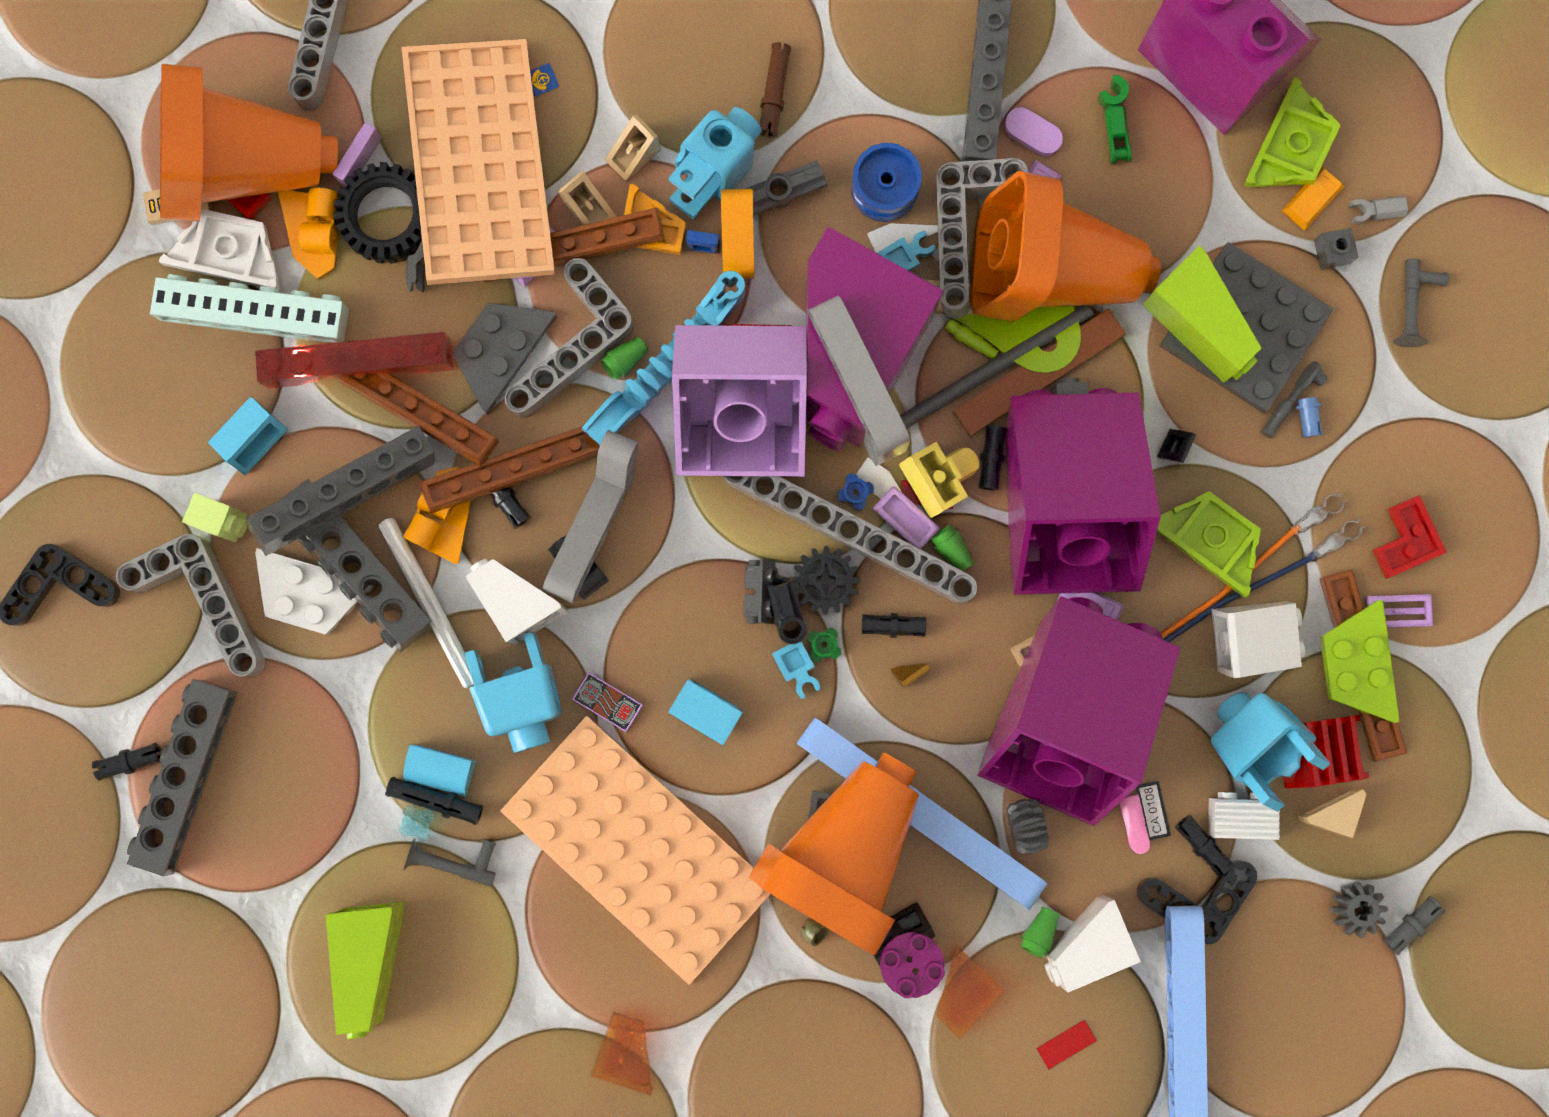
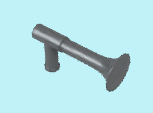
M1419 259L1406 260L1405 324L1402 335L1393 341L1395 345L1400 347H1420L1428 343L1427 339L1420 336L1418 330V292L1420 290V283L1446 287L1449 281L1448 273L1420 271L1421 261Z
M414 838L403 870L412 865H424L492 887L496 873L488 871L487 867L496 843L483 839L476 865L472 866L427 853L418 847Z

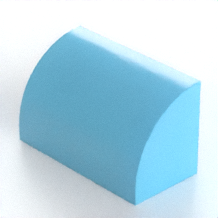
M250 397L208 443L226 462L246 475L288 429L260 403Z
M691 678L686 681L668 711L671 715L721 745H724L744 712L741 708Z
M410 744L405 760L403 778L406 782L467 797L477 761L428 747Z

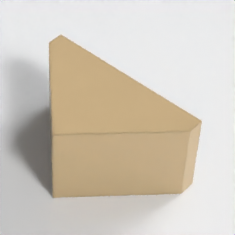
M636 114L632 116L605 158V161L625 181H628L661 151L659 138Z
M583 171L558 191L563 204L582 225L617 217Z
M1353 788L1299 815L1298 818L1302 823L1343 837L1353 838L1367 794L1364 789Z

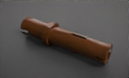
M775 42L771 46L772 51L765 94L760 103L762 108L760 119L762 132L760 135L765 137V133L769 129V138L777 136L780 112L784 108L782 98L791 46L784 43L781 52V42Z

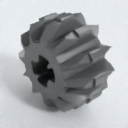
M1022 799L1009 804L1007 808L1008 824L1016 850L1021 854H1033L1047 849L1049 836L1040 803L1036 799Z
M1357 881L1353 882L1351 888L1347 885H1342L1341 892L1343 896L1336 894L1332 896L1334 901L1339 902L1338 906L1330 908L1331 913L1339 914L1334 920L1335 925H1344L1343 932L1345 934L1351 935L1355 932L1356 936L1360 938L1365 937L1366 931L1376 934L1377 928L1375 923L1382 925L1386 923L1384 918L1379 917L1380 913H1385L1389 910L1387 906L1379 905L1384 898L1383 894L1374 893L1373 885L1366 884L1363 887L1361 882ZM1363 905V911L1355 914L1354 909Z

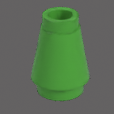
M636 337L605 352V357L600 361L611 378L614 380L619 377L624 378L648 352V348L639 337Z
M951 524L941 529L931 538L935 544L933 548L950 564L961 571H965L975 563L959 529H954Z
M1042 907L1040 913L1037 914L1022 935L1021 939L1023 942L1020 947L1032 955L1044 958L1046 953L1051 951L1060 915L1048 908Z

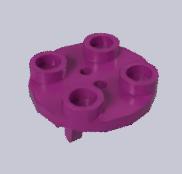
M906 932L896 935L886 944L881 954L880 970L883 980L893 992L903 998H918L929 994L939 985L945 974V961L941 949L932 938L922 933ZM908 956L912 957L910 962L906 961ZM918 968L917 973H913L912 970Z

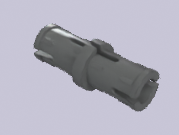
M1429 896L1411 915L1406 914L1402 918L1403 922L1383 939L1386 945L1389 944L1388 948L1396 955L1401 954V951L1415 938H1422L1426 934L1425 929L1441 914L1445 913L1444 908H1439L1440 903Z

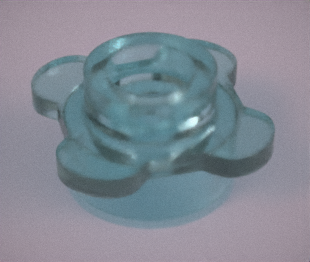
M413 805L405 807L402 825L399 827L400 834L404 837L409 835L417 836L421 841L428 839L431 834L429 831L430 822L435 817L433 811L430 809L418 810ZM415 820H419L420 824L418 826L414 825Z

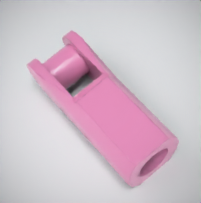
M1139 794L1128 795L1119 803L1128 843L1135 853L1143 854L1149 850L1150 840L1145 826L1146 823Z

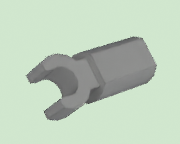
M1405 196L1372 199L1370 202L1364 199H1355L1348 205L1349 208H1359L1362 211V216H1356L1351 220V224L1360 225L1368 218L1375 221L1405 217L1408 212Z

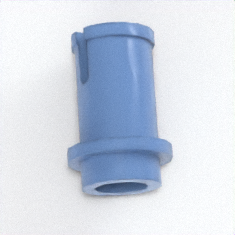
M1317 397L1298 400L1299 406H1296V410L1300 411L1302 437L1323 435L1319 407L1322 404L1318 403Z

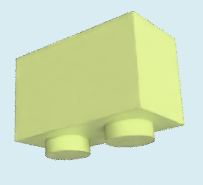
M194 493L182 523L236 543L238 537L241 538L247 529L248 522L246 518L248 514L219 501Z

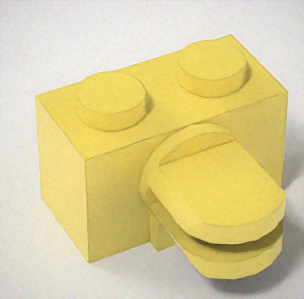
M936 441L908 457L899 466L931 519L968 497L960 482L976 473L979 468V460L975 452L969 448H959L945 456Z

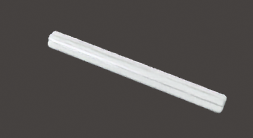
M388 518L379 524V528L423 612L431 620V627L464 688L473 686L474 683L465 651L406 539L403 538L404 535L396 520Z

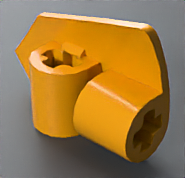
M311 188L309 193L292 190L280 191L278 195L292 255L313 276L320 280L333 271L336 265L338 230L334 219V212H336L334 202L335 199H338V193L326 188Z
M458 467L438 470L434 477L456 470ZM422 492L417 502L418 509L403 538L454 564H458L471 500L430 514Z

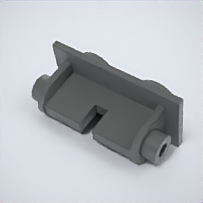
M766 559L749 560L748 566H745V589H756L755 595L744 596V617H747L748 624L765 623L774 625V614L766 583L778 578V570L775 567L776 562Z

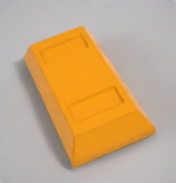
M1322 166L1314 184L1304 185L1282 209V212L1305 231L1345 185Z

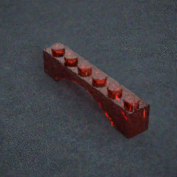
M445 332L255 351L257 382L267 389L299 386L322 379L357 374L431 373L454 370L451 339Z

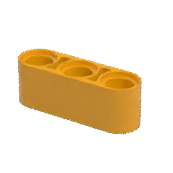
M721 189L723 273L735 271L743 279H754L753 189Z

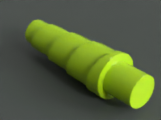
M951 318L944 328L954 335L953 338L963 342L979 353H983L990 359H994L999 351L964 323L961 325Z

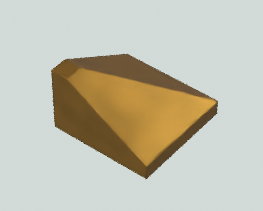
M928 664L894 667L890 671L900 685L906 687L929 671L930 666Z

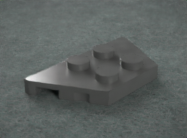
M488 303L452 354L479 404L487 414L492 410L557 318L556 314L552 311Z

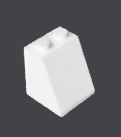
M487 559L477 562L470 567L472 572L465 576L505 642L512 645L523 641L524 634L536 633L568 612L564 605L494 559L489 562Z
M1283 601L1212 609L1217 672L1232 678H1240L1302 667L1301 658L1305 656V647L1303 641L1299 639L1298 627L1302 625V615L1300 609L1296 608V603Z
M1103 894L1096 897L1054 943L1050 953H1046L1048 963L1044 964L1050 981L1054 982L1056 987L1061 986L1068 993L1140 963L1141 961L1115 900Z

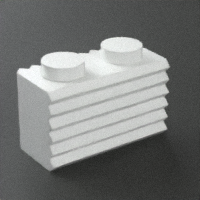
M1218 792V798H1209L1208 835L1213 838L1279 840L1280 810L1277 812L1263 805L1254 793H1250V799H1237L1238 793Z

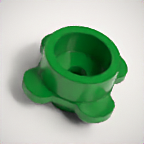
M828 628L826 632L817 633L812 631L808 634L807 640L811 643L812 648L810 657L813 661L820 662L822 658L828 657L837 659L841 655V649L837 646L836 641L838 632L835 629ZM822 642L827 643L826 648L821 647Z

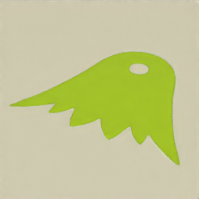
M1073 306L1040 307L1033 309L1014 322L978 315H965L955 320L966 324L967 327L1005 353L1075 310ZM1079 321L1054 336L1057 340V347L1053 351L1045 352L1037 346L1014 360V362L1028 370L1041 373H1049L1064 368L1074 359L1080 347L1081 331Z

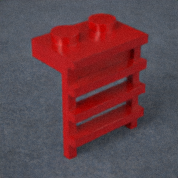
M1360 715L1302 722L1316 736L1314 744L1331 764L1322 770L1309 763L1302 755L1300 768L1290 777L1283 776L1285 789L1321 787L1369 778L1368 772H1363L1356 722L1360 721Z

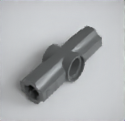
M818 160L786 173H773L767 180L745 189H753V216L773 208H785L793 200L826 188L827 182ZM777 185L787 188V192L782 196L773 195L771 190Z

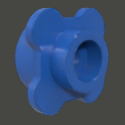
M849 474L846 476L844 488L837 493L838 500L850 503L855 510H863L866 506L865 501L868 495L874 492V486L871 482L859 479L856 474ZM854 489L859 491L857 495L853 494Z

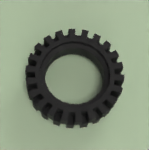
M380 162V167H375L373 163L368 164V170L364 172L361 168L355 170L354 172L357 176L354 179L348 176L344 180L347 186L345 189L339 188L337 193L340 195V200L335 199L334 206L337 209V212H334V219L338 223V231L357 254H361L369 261L374 259L376 263L383 264L384 260H387L392 264L397 263V258H402L403 261L407 260L408 254L412 251L416 253L422 241L415 175L409 169L403 170L400 165L395 163L393 167H390L387 162ZM394 187L402 190L411 199L413 215L410 224L403 233L392 239L379 240L367 236L362 232L358 223L357 213L360 203L368 193L377 188Z

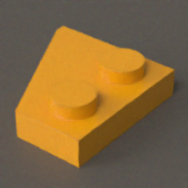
M630 184L624 215L657 207L665 239L635 248L681 256L686 222L677 215L671 214L655 199L649 198L636 185Z

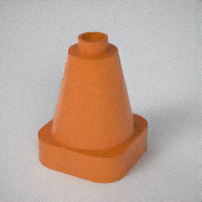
M161 64L160 219L200 222L201 203L318 186L320 173L333 174L335 169H337V136L321 135L320 122L203 87L202 67Z
M1017 171L992 191L980 208L975 227L970 305L975 315L1014 322L1033 309L1040 307L1133 303L1139 299L1142 293L1150 294L1154 291L1160 278L1161 263L1158 257L1151 256V250L1147 242L1063 202V186L1059 179Z
M884 752L875 767L862 761L780 850L768 843L748 878L781 901L875 956L895 922L893 918L883 913V908L919 798V794L909 787L917 772Z

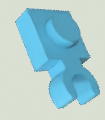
M921 231L915 235L913 242L909 245L903 237L877 252V254L910 272L920 265L916 257H928L933 254L936 247L934 244L928 248H922L919 245V242L927 236L926 231Z
M802 642L789 644L772 653L786 682L794 678L796 679V693L801 699L805 698V694L802 691V686L805 683L813 684L816 691L820 690L819 682L807 673V671L815 666Z

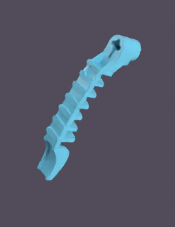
M735 271L722 273L701 303L696 307V315L691 320L687 318L684 321V325L722 326L728 316L745 297L743 277ZM727 285L731 288L735 285L736 292L730 290L728 293H725V286ZM675 332L673 333V340L668 345L663 344L661 346V353L656 358L652 356L649 359V365L646 369L640 368L637 371V378L634 381L628 379L625 382V390L622 393L620 391L613 393L582 427V430L596 441L599 446L608 430L618 433L629 422L636 419L643 408L646 409L649 406V402L655 396L658 397L661 394V390L667 383L670 384L672 382Z

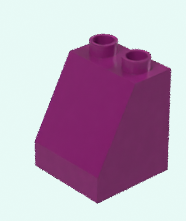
M1164 0L1138 51L1223 135H1226L1312 52L1321 39L1281 0Z
M829 226L808 260L806 288V418L810 420L809 424L812 426L808 432L809 436L822 445L841 452L847 441L859 448L864 440L866 431L811 322L808 310L836 296L841 298L890 395L932 322L944 290Z
M1098 388L1089 391L1088 394L1054 395L1047 390H1033L1022 396H1011L1005 444L1010 566L1014 595L1141 591L1161 516L1139 392L1117 393L1110 388Z
M1060 596L1038 626L989 739L977 776L1027 798L1036 799L1041 804L1095 826L1142 783L1181 648L1162 640L1161 633L1148 624H1125L1104 615L1102 607L1093 600L1084 597L1067 599Z

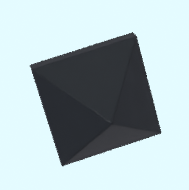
M1169 429L1157 457L1184 463L1196 434Z

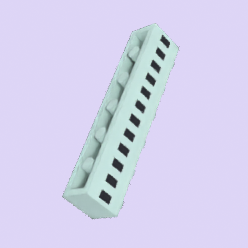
M169 274L167 279L158 277L155 279L150 315L159 321L344 345L349 308L338 296L323 294L322 298L310 297L309 293L292 290L291 294L279 293L278 289L261 286L260 291L248 289L247 285L230 282L229 287L217 285L218 282L199 278L198 283L189 282L187 278Z

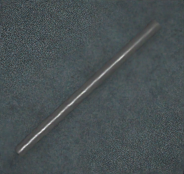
M1089 305L1076 308L1074 312L902 413L900 417L906 429L1016 363L1014 360L1037 346L1042 348L1056 339L1055 335L1078 321L1080 325L1094 316L1092 309Z

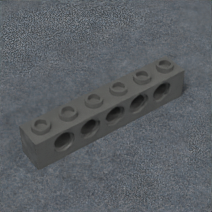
M978 0L962 161L996 159L1012 0Z
M419 426L248 517L249 531L264 555L267 556L434 465L435 451Z
M307 479L305 482L300 484L298 487H296L283 498L306 487L312 482L309 479ZM341 516L298 538L308 553L314 551L321 560L318 563L329 577L333 574L341 582L338 586L342 593L350 601L355 598L362 606L359 611L369 624L375 622L380 627L382 632L379 634L390 648L396 646L402 652L431 629V620ZM331 538L340 541V545L336 549H327L323 544ZM349 562H356L361 566L360 570L356 573H348L343 568ZM370 585H375L382 591L376 597H368L364 594V590ZM390 609H397L402 613V616L396 621H389L384 617V614Z
M192 679L191 684L185 687L182 694V702L184 704L181 713L175 716L171 725L173 735L170 744L164 747L160 756L162 766L159 775L153 778L149 787V793L151 794L149 803L143 807L138 818V824H140L137 836L132 838L127 849V855H129L127 865L160 876L174 874L234 705L237 691ZM203 706L207 711V718L201 724L196 718V712ZM190 737H193L196 741V749L192 754L188 753L185 748L186 741ZM179 767L184 770L186 775L181 785L175 780V772ZM168 798L174 802L175 806L171 815H168L164 810V803ZM156 829H159L164 836L160 846L155 844L153 840V833Z

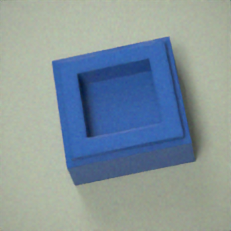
M688 230L686 242L689 250L712 254L718 253L720 245L719 234Z

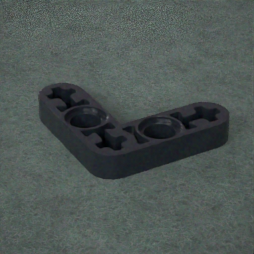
M45 544L36 550L1 601L0 619L4 623L13 626L26 624L56 581L90 603L100 607L114 605L120 597V589L113 580L63 547ZM47 553H55L56 564H48ZM76 567H81L85 572V578L79 584H73L70 580V573ZM36 568H43V571L49 572L48 577L44 573L36 571ZM37 576L40 579L41 587L36 593L31 594L26 589V583L30 577ZM93 583L99 587H107L108 598L101 597L99 599L101 594L95 589L89 588V586ZM18 594L31 599L30 603L23 601V598H19ZM11 606H19L18 611L21 613L19 617H12Z
M1242 860L1233 861L1232 868L1227 873L1222 874L1201 906L1204 923L1208 924L1211 921L1210 927L1214 930L1212 935H1204L1205 944L1216 943L1222 937L1256 884L1257 871L1251 863ZM1246 868L1245 875L1248 876L1247 881L1240 880L1235 886L1236 889L1241 890L1239 895L1235 891L1224 887L1226 882L1234 885L1237 880V875L1234 874L1236 869L1243 870ZM1146 878L1137 887L1139 900L1163 918H1165L1166 907L1173 906L1177 902H1184L1187 906H1198L1156 878ZM1157 884V892L1165 898H1168L1169 892L1173 894L1165 902L1163 911L1159 908L1164 903L1155 898L1147 900L1149 895L1145 891L1147 886L1153 888ZM1221 893H1228L1232 898V905L1226 911H1220L1216 906V898Z

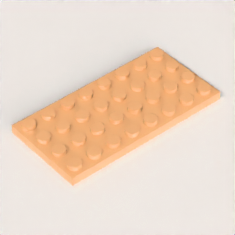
M526 39L402 47L427 285L554 275V262Z
M586 716L500 810L688 985L694 981L770 895L769 892L748 878L754 867L589 716Z

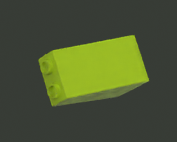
M1199 245L1153 291L1143 303V306L1223 383L1231 377L1238 380L1258 361L1254 356L1261 349V346L1207 253Z
M404 901L340 908L325 914L336 1035L346 1034L347 1039L366 1037L367 1033L374 1031V1027L383 1022L405 910Z

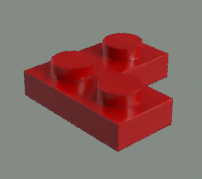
M1420 495L1387 509L1400 538L1372 550L1385 579L1447 553Z

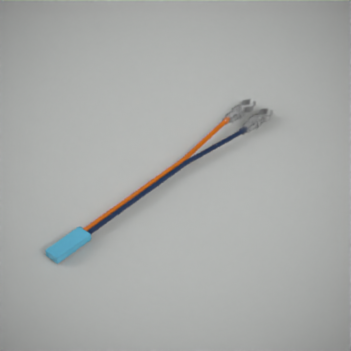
M1339 493V495L1334 494L1330 496L1340 497L1342 493ZM1330 496L1324 499L1323 507H1326V501ZM1347 501L1341 502V507L1337 512H1326L1321 505L1309 509L1305 516L1296 521L1283 537L1255 561V567L1252 572L1293 535L1296 536L1307 531L1312 526L1320 525L1328 518V513L1335 514L1342 511L1344 502ZM1357 519V521L1352 520L1348 522L1358 523L1360 519ZM1348 522L1342 525L1341 533H1344V527ZM1365 527L1359 528L1358 535L1354 539L1360 537V535L1362 534V528ZM1339 531L1330 533L1324 538L1323 542L1315 546L1307 554V557L1251 584L1250 592L1311 561L1314 562L1331 552L1338 551L1344 547L1346 539H1353L1349 537L1344 538ZM1226 586L1216 596L1161 632L1162 640L1168 643L1212 614V609L1221 608L1225 604L1241 597V595L1235 592L1223 598L1232 590L1229 586Z

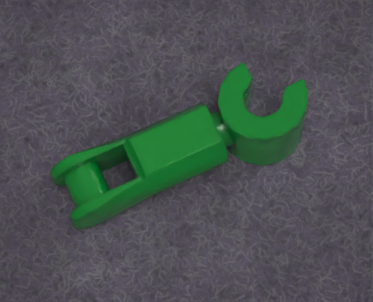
M1113 75L1110 81V88L1117 93V96H1111L1107 91H1102L1098 95L1099 104L1106 109L1104 112L1111 164H1115L1117 160L1126 159L1127 162L1132 160L1126 108L1123 107L1129 93V85L1124 77ZM1124 140V147L1114 148V141Z

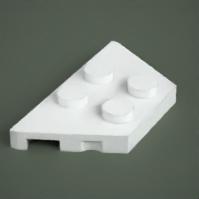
M202 209L200 222L192 221V225L184 229L177 237L179 241L167 255L163 253L159 259V263L164 266L258 287L266 286L278 290L280 287L266 225L255 220Z
M256 548L255 555L265 617L329 635L339 624V621L356 607V599L353 598L350 601L342 593L338 586L341 582L334 574L329 577L319 566L275 553L265 556L261 549ZM374 585L366 587L364 594L370 592Z

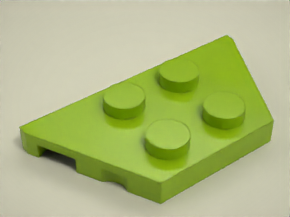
M1294 77L1248 174L1244 183L1246 187L1314 184L1341 126L1331 114L1325 112L1323 105L1316 97L1312 98L1302 88V82Z
M1210 491L1160 515L1161 518L1157 529L1159 535L1242 597L1246 598L1250 594L1252 570L1255 567L1256 547L1259 544L1261 533L1259 527Z
M1377 600L1320 636L1328 700L1385 719L1387 722L1397 723L1400 721L1383 600Z

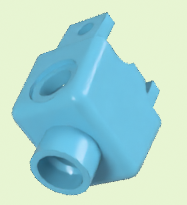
M734 107L727 116H724L717 110H711L680 145L681 149L675 160L676 169L669 176V182L678 189L669 198V202L694 220L713 196L721 201V189H735L753 166L755 140L762 132L759 123L749 113L738 107ZM686 174L688 177L682 181L681 175ZM686 194L692 201L688 203L683 202L681 197Z
M534 632L523 635L533 668L523 670L520 666L505 670L501 678L489 682L487 681L479 651L472 650L465 653L474 686L469 689L484 729L489 736L508 734L513 753L551 742L545 722L559 718L562 713L552 665L545 663L537 633Z
M1237 693L1225 700L1219 707L1217 717L1224 725L1213 734L1211 744L1234 779L1248 786L1263 805L1277 812L1285 806L1268 784L1277 777L1292 776L1300 768L1302 755L1309 763L1322 770L1331 764L1314 744L1316 736L1285 705L1268 695L1258 693L1251 698L1248 693Z

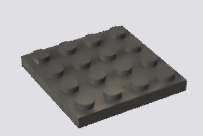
M1227 242L1213 265L1261 346V349L1254 356L1258 361L1238 380L1231 377L1223 383L1170 331H1168L1159 346L1265 414L1326 322L1333 308L1230 242Z

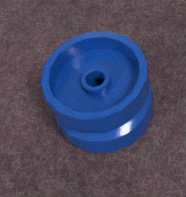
M885 142L869 147L860 155L854 166L851 193L855 205L863 215L874 221L890 222L902 218L911 211L918 198L922 177L921 168L916 157L910 150L899 144Z

